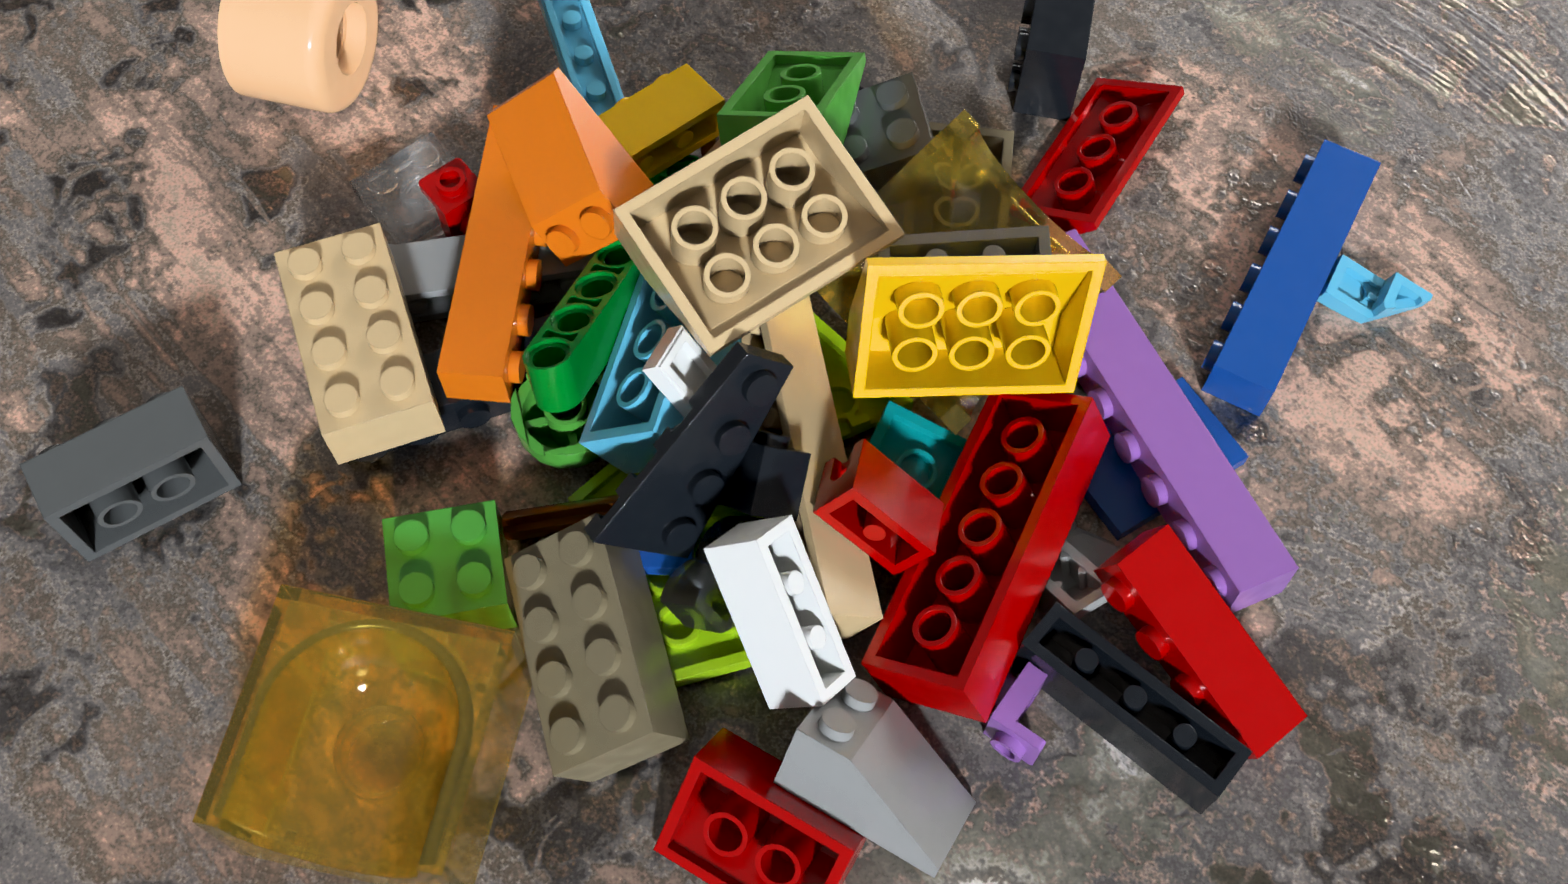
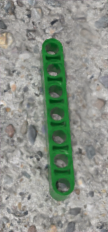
M689 154L650 178V181L656 185L700 158ZM619 240L596 251L522 355L536 404L542 411L560 413L576 407L584 399L609 361L640 275V271Z

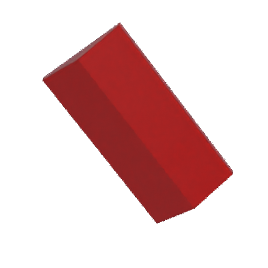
M1096 78L1009 206L1010 215L1030 226L1049 225V233L1052 237L1076 229L1079 234L1097 230L1185 94L1183 86Z

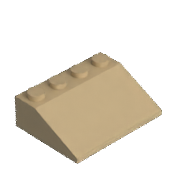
M808 95L613 209L614 234L644 279L709 357L866 261V258H871L902 239L905 235L900 225Z

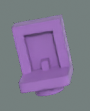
M1030 662L1026 664L1017 678L1008 672L995 702L997 708L990 716L983 733L991 738L990 744L1005 758L1013 762L1023 760L1027 764L1033 765L1046 742L1020 724L1019 721L1039 694L1048 675Z

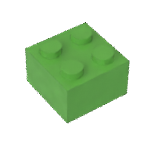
M495 500L382 519L391 625L405 647L518 627L504 559L509 557L507 540L504 537L501 514Z

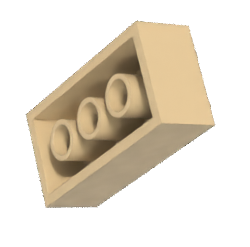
M373 224L274 253L320 432L338 465L446 432L394 257L381 224Z

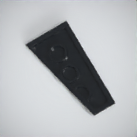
M736 342L689 400V404L693 409L680 424L672 429L667 427L653 444L657 450L656 454L638 476L630 472L615 490L620 498L606 515L602 516L596 513L584 528L592 542L688 558L794 366L782 354Z

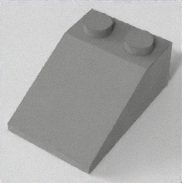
M853 678L824 706H814L796 729L773 782L933 878L938 873L976 804V801L897 703L877 691L869 682Z

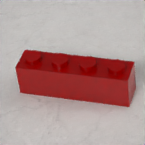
M1169 524L1143 531L1093 570L1103 583L1101 590L1106 600L1116 610L1123 612L1136 629L1135 636L1140 647L1148 656L1158 660L1172 679L1170 680L1171 689L1253 751L1248 759H1259L1307 717V714Z

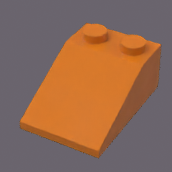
M559 67L487 114L531 227L565 266L617 241L618 238L614 234L613 209L654 186Z

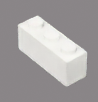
M792 515L739 523L703 548L769 709L824 706L856 677Z

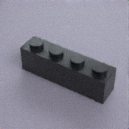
M1058 602L1053 605L1022 642L1012 664L1020 673L1028 662L1046 673L1048 676L1041 688L1043 691L1199 814H1202L1220 797L1253 752Z

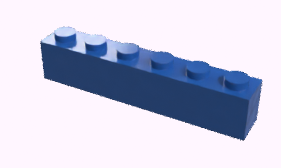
M1326 139L1316 157L1308 154L1305 155L1293 179V182L1300 184L1301 187L1298 193L1290 189L1288 190L1275 216L1284 220L1280 229L1272 225L1270 226L1257 252L1266 256V259L1262 266L1252 263L1239 289L1248 294L1244 304L1233 301L1220 327L1229 332L1224 343L1214 340L1201 368L1210 371L1201 389L1202 391L1260 417L1277 388L1381 162Z

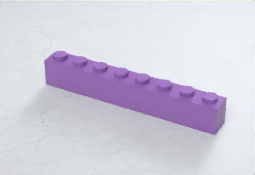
M1076 229L1050 237L1052 255L1092 254ZM1104 273L1077 380L1087 397L1094 398L1103 421H1106L1113 433L1114 446L1118 456L1124 463L1131 464L1141 481L1142 493L1148 504L1159 510L1165 522L1175 532L1233 613L1281 593L1299 567Z

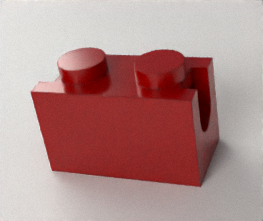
M862 439L854 444L853 451L846 462L842 463L834 457L825 463L813 513L895 576L936 553L944 503L866 439Z

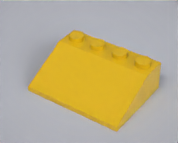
M1062 254L866 258L849 311L845 348L853 398L1074 393L1107 263L1105 255Z

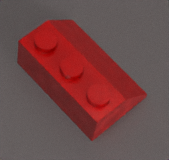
M723 727L694 756L653 850L708 884H843L867 838L773 783L782 761Z

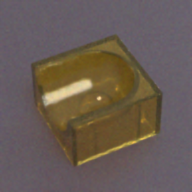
M281 584L192 822L237 853L374 884H475L532 688L527 659L515 631Z

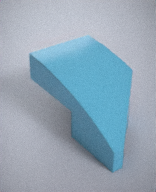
M1342 254L1336 259L1317 302L1362 324L1422 307L1431 301L1433 294L1398 272L1384 280Z

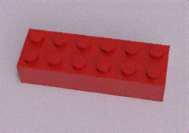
M1065 393L988 395L939 498L944 503L936 553L904 571L883 615V619L861 662L887 696L987 723L1110 438L1108 429L1093 397Z

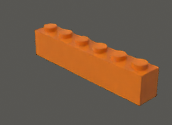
M490 123L438 362L437 374L446 398L511 403L514 383L522 384L525 375V366L522 358L524 351H521L523 336L530 337L533 331L534 307L529 303L531 292L539 291L541 287L542 261L538 259L540 246L547 247V244L531 227Z

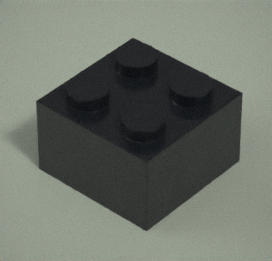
M1025 0L1021 23L1029 24V27L1019 26L1014 51V60L1022 61V64H1012L1007 90L1016 93L1013 112L1063 121L1069 120L1086 61L1095 0Z

